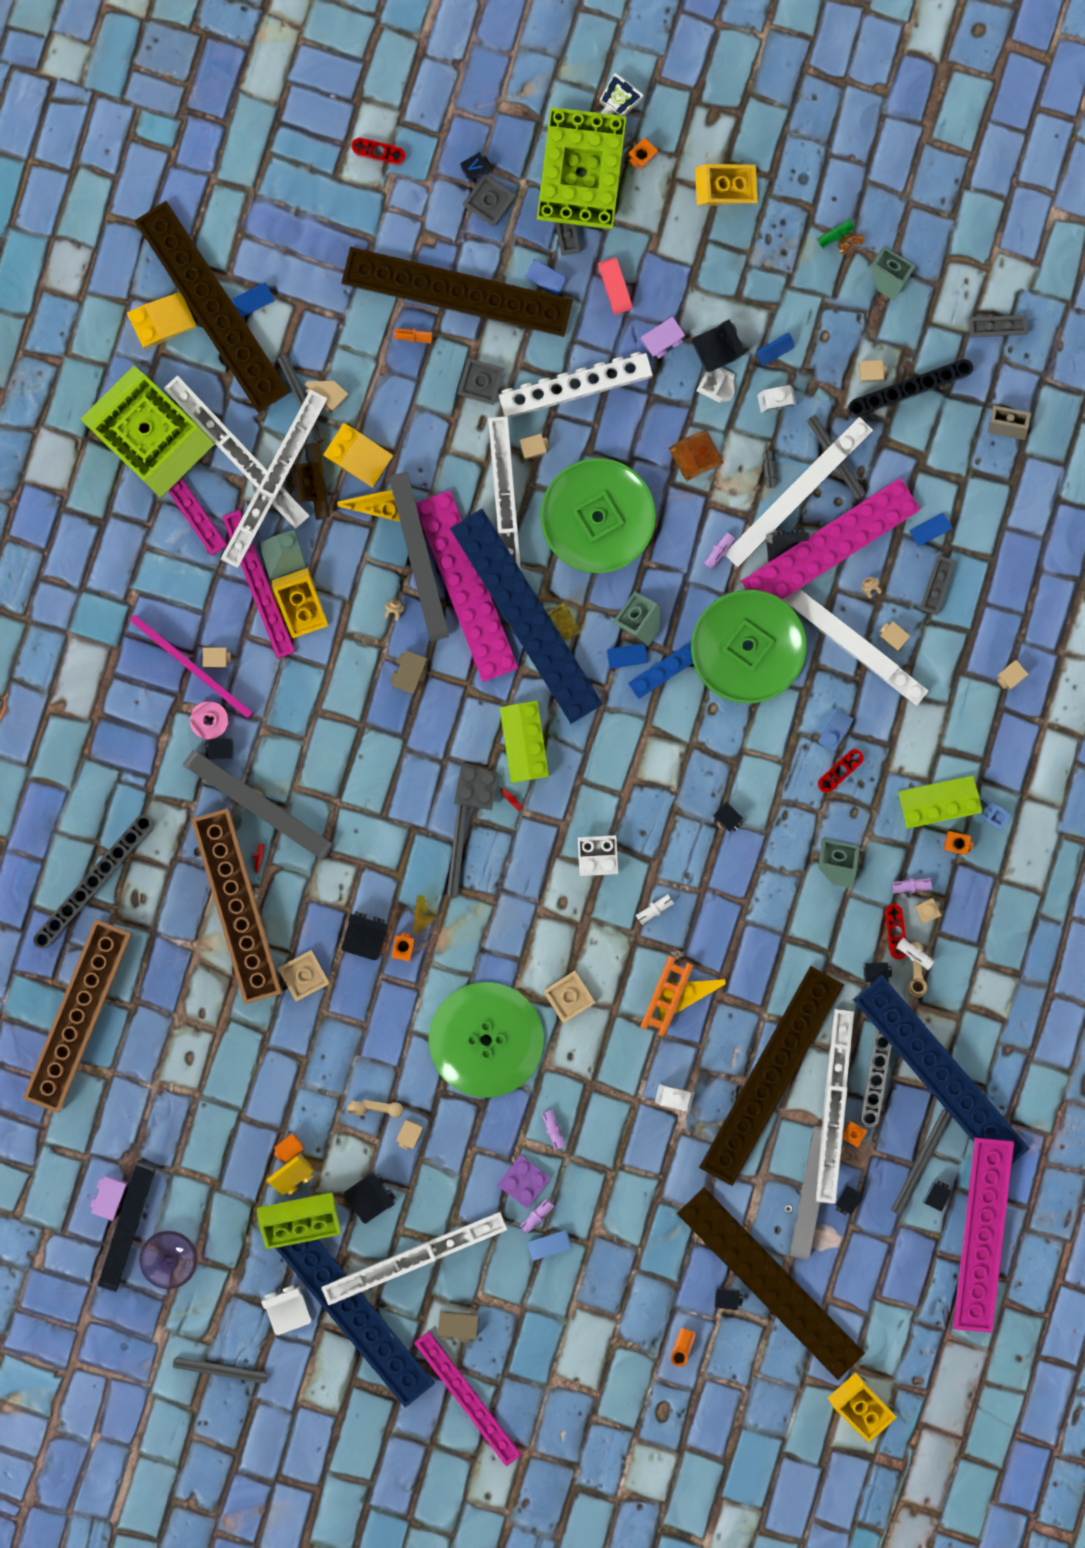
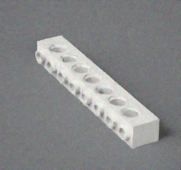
M636 352L630 355L631 358L623 359V357L613 359V363L605 365V362L595 364L594 368L589 370L584 367L575 370L576 373L568 375V373L559 374L557 379L550 380V378L539 380V384L531 385V383L521 385V389L513 391V388L503 390L502 394L499 395L504 417L512 418L650 379L653 375L647 354ZM628 364H632L635 366L636 371L631 374L627 373L625 367ZM608 370H615L617 377L614 379L608 378L606 375ZM596 375L599 381L596 384H591L588 381V377ZM578 380L581 386L578 389H572L570 382ZM554 385H559L562 388V392L554 394L551 388ZM540 390L544 396L542 399L537 400L533 397V393ZM519 395L525 398V402L522 405H518L514 401Z

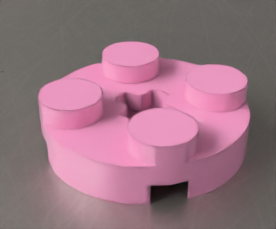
M207 701L198 704L192 710L190 717V726L193 732L206 740L216 739L223 735L229 724L226 710L215 702ZM207 715L214 717L213 725H205L204 722Z

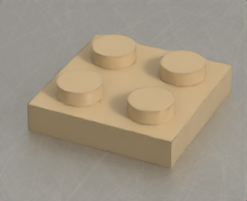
M312 950L278 968L296 1002L330 984Z
M576 971L571 972L543 990V993L563 1024L596 1003Z

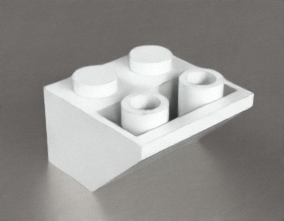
M616 835L578 837L580 876L618 874Z

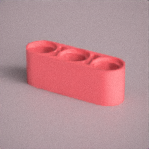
M614 257L599 262V271L614 315L633 310L617 258Z

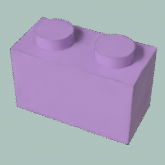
M672 316L643 335L640 341L652 359L655 357L660 359L668 353L667 349L672 346L675 349L684 343L685 334Z
M108 1175L104 1176V1179L100 1178L96 1188L99 1190L97 1197L93 1196L90 1204L92 1208L91 1213L113 1221L128 1183Z

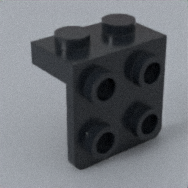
M730 319L722 322L714 329L695 336L691 340L705 371L708 373L739 360L746 354L745 345L739 340L737 329Z
M791 529V532L784 533V530L773 531V534H766L768 563L799 542L810 541L809 533L804 532L803 529Z
M356 911L355 915L350 914L342 951L377 960L388 924L384 923L385 919L374 917L373 920L366 918L367 914Z
M374 1171L344 1192V1197L363 1223H368L396 1204L394 1201L396 1196L391 1189L387 1190L383 1185L385 1181L380 1173L376 1174Z

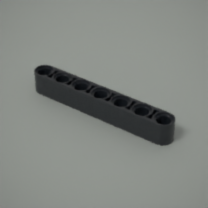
M961 359L853 399L847 406V413L852 418H859L965 379L972 373L973 364L968 359ZM959 365H966L968 373L960 372ZM942 371L950 373L951 377L949 380H944L941 377ZM924 378H930L933 382L932 386H925L923 383ZM905 385H913L915 392H906ZM887 392H896L897 399H889L887 396ZM872 397L877 398L879 405L875 407L870 405L869 399ZM853 404L860 405L861 412L854 413L851 410V406Z
M137 1160L97 1287L117 1292L155 1174L156 1165Z

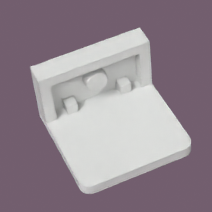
M294 1285L288 1286L279 1294L275 1292L269 1293L261 1301L263 1308L267 1310L276 1335L297 1329L311 1322V1317L299 1286L295 1288Z

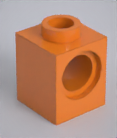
M644 137L628 153V161L634 168L638 167L642 170L658 155V150ZM639 151H644L647 157L639 159L636 154Z
M947 831L943 846L944 851L967 855L968 852H971L973 847L971 836ZM957 838L962 839L964 842L961 849H957L954 846V841Z
M400 932V936L395 935L391 958L411 961L415 941L414 938H411L412 934ZM400 941H406L409 944V949L406 952H401L398 949Z
M848 1120L843 1129L842 1139L859 1147L867 1130Z
M292 1133L274 1147L276 1150L274 1154L280 1162L284 1160L286 1163L305 1147L297 1136Z

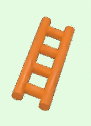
M668 956L640 1026L646 1030L649 1024L660 1029L658 1034L664 1037L694 966L686 963L685 968L674 964L676 958ZM671 971L682 975L677 986L667 982ZM663 989L674 993L671 1003L660 1000ZM656 1007L667 1011L663 1021L652 1017Z

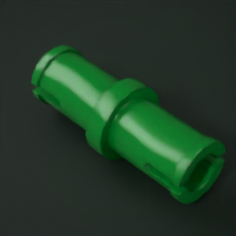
M848 219L836 228L832 227L831 231L817 238V241L821 248L824 249L836 240H842L841 237L855 230V226Z

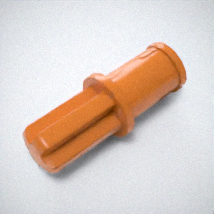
M395 328L394 339L412 341L413 344L414 342L431 344L432 332L418 331L415 328L413 330Z

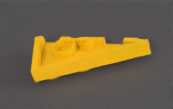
M392 490L337 502L338 507L400 522Z
M725 979L687 982L674 1015L725 985ZM663 989L660 1000L671 1003L674 993ZM660 1008V1019L663 1021L667 1011Z

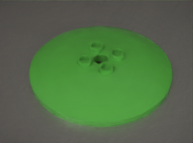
M602 458L582 460L562 470L548 486L542 500L540 514L545 540L554 554L567 565L588 573L613 572L637 559L645 550L652 537L656 516L654 500L643 479L628 466L614 460ZM601 512L603 520L595 522L592 518L593 513Z
M739 590L718 598L703 611L693 630L691 655L699 677L715 694L733 702L758 703L779 695L797 678L805 660L806 636L799 617L785 601L765 591ZM746 640L753 642V647L749 650L744 649L742 646Z
M494 982L470 984L449 995L437 1009L429 1031V1049L437 1071L452 1087L476 1097H497L519 1088L536 1070L544 1046L542 1023L533 1005L515 989ZM485 1034L492 1038V1042L488 1046L483 1045L480 1041L481 1037Z

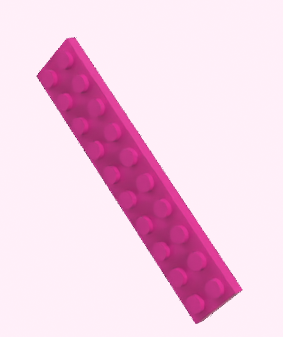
M898 478L810 535V541L799 542L740 582L746 590L765 591L783 600L921 509L902 479Z
M449 490L415 503L419 518L482 682L517 670L518 666L490 593L450 530L451 527L462 521L451 491Z
M974 1137L953 1323L955 1330L988 1333L993 1331L1013 1141Z

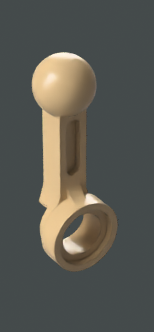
M914 941L911 943L915 947H920L923 952V945L920 942ZM914 960L912 961L913 979L909 982L907 989L912 997L920 998L925 995L927 984L922 976L921 965ZM920 983L923 986V990L916 992L913 989V984Z
M364 1099L363 1103L351 1101L347 1105L346 1112L354 1115H365L367 1110L389 1113L390 1116L395 1118L403 1113V1107L398 1102L386 1104Z

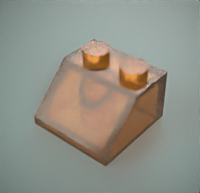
M707 430L686 437L669 447L672 457L676 461L686 482L724 463Z

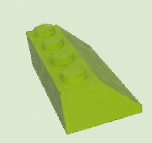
M538 701L500 707L511 783L549 778Z
M974 776L898 791L906 829L982 813Z
M333 1192L257 1208L258 1224L266 1250L342 1234Z

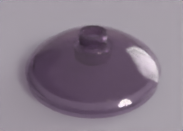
M161 1231L151 1236L143 1245L139 1259L140 1268L145 1278L151 1284L163 1289H174L187 1283L194 1275L198 1263L197 1251L192 1241L184 1234L176 1231ZM168 1255L173 1256L172 1262L167 1261Z

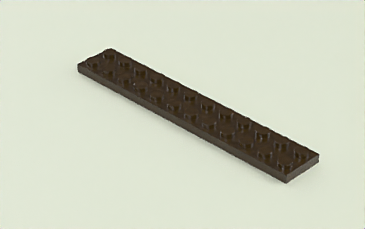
M164 201L134 220L258 414L290 394L287 386L168 202Z
M351 246L341 282L345 286L560 337H565L573 299Z
M809 966L699 1165L700 1169L733 1187L844 986L843 983Z
M705 1187L676 1213L837 1380L865 1354Z

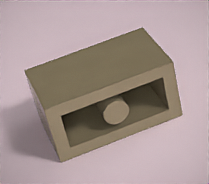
M993 405L987 433L1025 440L1031 413Z
M405 650L404 654L401 653L397 664L400 665L398 671H394L390 682L393 683L392 687L414 695L428 659Z
M440 1310L437 1336H441L443 1340H453V1337L461 1338L460 1341L472 1342V1339L476 1340L478 1314Z

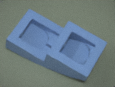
M979 795L982 813L975 815L1002 831L1012 815L982 795Z
M567 1230L527 1242L533 1261L572 1248Z

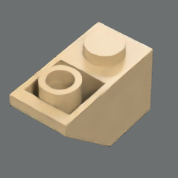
M307 381L305 383L307 387L305 391L307 393L311 389L327 398L323 409L327 412L331 410L334 413L349 397L348 393L335 381Z

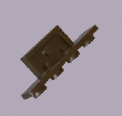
M313 442L305 445L307 463L293 464L292 467L298 503L313 502L316 520H322L330 517V507L328 505L319 442Z

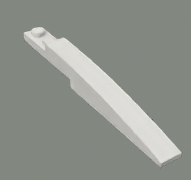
M177 375L163 389L258 489L267 470ZM281 486L272 505L296 529L309 515Z
M310 389L220 560L235 568H238L319 416L327 400L326 397Z
M508 417L488 418L498 534L521 570Z
M859 417L725 552L726 557L739 567L766 539V534H771L873 430Z
M800 589L783 599L795 612L853 658L864 664L915 706L927 694L928 690L899 668L896 663Z
M834 1010L825 1087L816 1202L836 1203L854 1011Z
M495 1213L321 1287L328 1305H331L507 1230L501 1213Z

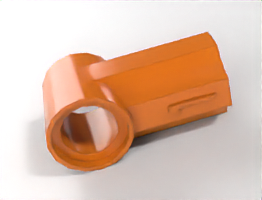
M680 1328L673 1351L670 1354V1360L673 1365L682 1367L687 1363L696 1336L695 1332ZM678 1352L684 1354V1360L681 1363H676L673 1359L674 1355Z

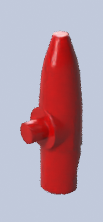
M503 787L500 788L507 801L517 811H520L523 805L508 790Z
M259 843L256 854H252V857H255V873H258L261 868L265 844Z

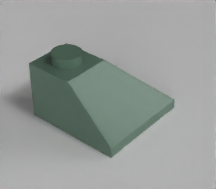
M884 246L870 266L877 290L892 300L896 299L916 267Z
M295 530L259 542L269 579L306 568Z
M634 591L613 623L649 646L660 630V606Z
M822 838L818 868L833 885L847 888L853 887L857 873L860 846Z

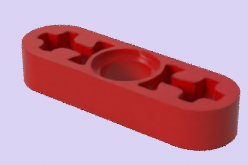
M361 137L354 139L351 144L352 151L356 156L395 166L402 165L406 159L404 150L397 146ZM362 142L364 147L369 148V144H371L370 155L367 154L368 151L366 149H361L358 152L355 145H359ZM375 147H382L384 154L380 157L373 154ZM387 149H390V154H396V152H400V156H402V158H398V160L395 161L393 156L388 155L389 159H385L387 156Z
M854 749L843 756L818 780L819 790L828 793L835 789L862 764L864 760L862 752ZM851 754H858L859 762L851 763L850 766L853 768L850 770L848 765L842 761L845 759L848 762L852 758ZM840 765L846 769V774L842 777L837 776L835 773L836 767ZM830 772L832 773L834 778L839 780L837 783H835V780H833L830 783V789H828L827 787L822 788V780H829L831 778V776L828 775Z
M890 904L885 909L889 952L894 959H903L906 957V954L901 952V956H898L897 953L893 952L896 949V943L892 944V940H900L902 938L906 940L903 911L899 905ZM892 907L899 911V914H896V921L900 920L901 924L893 923L889 925V921H893V916L888 914ZM898 926L901 928L902 932L899 937L891 935L892 927Z

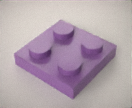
M520 1154L497 1186L528 1209L551 1178Z

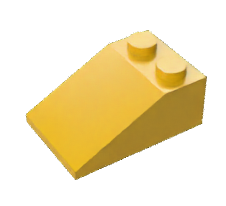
M704 164L695 167L697 206L758 203L756 165Z
M180 292L127 312L145 351L197 327Z
M345 423L342 424L323 454L324 458L372 488L393 457L392 454Z
M308 568L272 580L273 591L292 639L328 626Z
M300 1152L273 1173L266 1181L280 1194L284 1195L287 1193L291 1195L298 1189L297 1184L301 1181L305 1184L313 1177L311 1173L315 1170Z
M856 1372L828 1397L834 1409L868 1443L897 1418Z

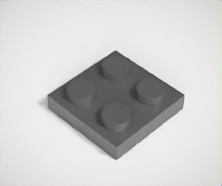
M484 174L463 203V206L494 228L516 198V195Z
M468 358L457 395L494 406L505 368Z
M461 766L454 804L492 811L499 772Z

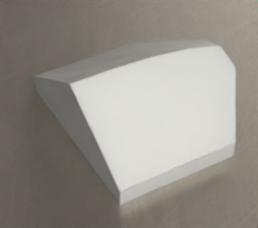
M718 368L709 373L706 372L697 392L719 403L731 401L735 394V375L723 368Z

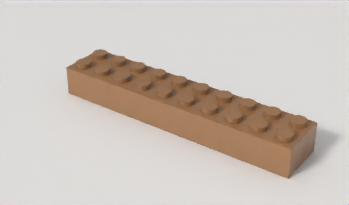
M227 808L192 818L191 821L244 1004L282 994V988L230 809Z
M95 919L23 1096L24 1100L56 1113L62 1111L133 933Z

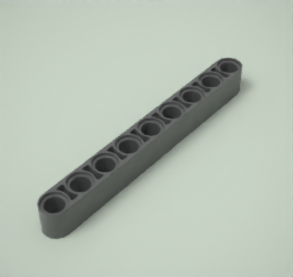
M408 472L391 475L389 480L430 641L448 638L449 634Z
M194 749L183 763L184 767L324 861L334 846L330 841Z
M141 815L134 820L35 934L33 942L36 947L44 949L53 944L152 830L154 822L151 817ZM143 818L149 821V826L146 829H142L139 825ZM130 833H134L137 837L133 844L127 841V836ZM118 847H121L124 851V855L121 858H117L114 855V851ZM104 862L111 864V870L108 873L102 870ZM93 876L97 877L99 881L96 887H92L89 884V879ZM79 891H83L86 894L83 902L77 900L76 895ZM67 905L73 908L71 916L64 914V908ZM54 920L60 922V929L57 931L51 927V923ZM42 934L48 938V942L45 945H41L38 940Z

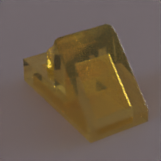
M564 602L548 612L549 617L564 641L581 632Z
M417 895L413 934L419 933L438 918L423 915V912H427L428 900H425V896Z

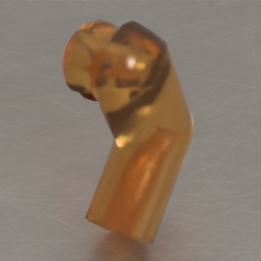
M846 235L838 243L839 253H848V248L852 244L863 245V235Z

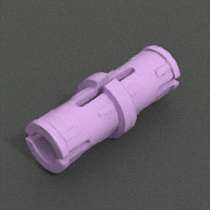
M725 532L719 543L712 547L713 551L703 563L713 570L722 556H726L725 552L736 539Z
M909 878V880L892 882L893 894L901 892L915 893V891L932 889L931 878Z
M553 1110L542 1113L541 1115L547 1128L546 1133L551 1138L554 1150L565 1147L566 1145L560 1132L561 1127L558 1126Z
M545 1198L535 1210L530 1212L531 1214L519 1225L526 1234H529L555 1206Z

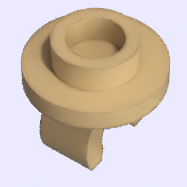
M868 577L861 584V589L865 591L869 598H872L870 592L873 589L878 594L881 593V589L878 587L880 582L877 578Z
M391 600L385 604L387 609L385 618H388L389 613L393 612L396 615L395 621H397L400 613L404 611V606L397 600Z

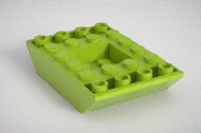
M550 107L537 220L613 230L626 116ZM584 168L587 174L584 177H579L576 175V170Z
M134 365L80 419L160 498L215 445L174 402ZM142 424L150 425V430L147 433L140 432Z

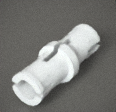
M666 894V896L654 904L653 902L650 903V906L636 914V917L641 919L639 921L644 925L653 917L661 915L662 911L674 905L669 895Z
M902 938L896 947L908 955L910 960H915L927 970L931 968L935 961L922 952L920 947H915L905 938Z

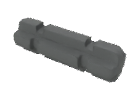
M764 451L762 456L763 460H765L763 465L765 478H767L765 481L766 488L771 489L777 486L776 479H774L773 452Z

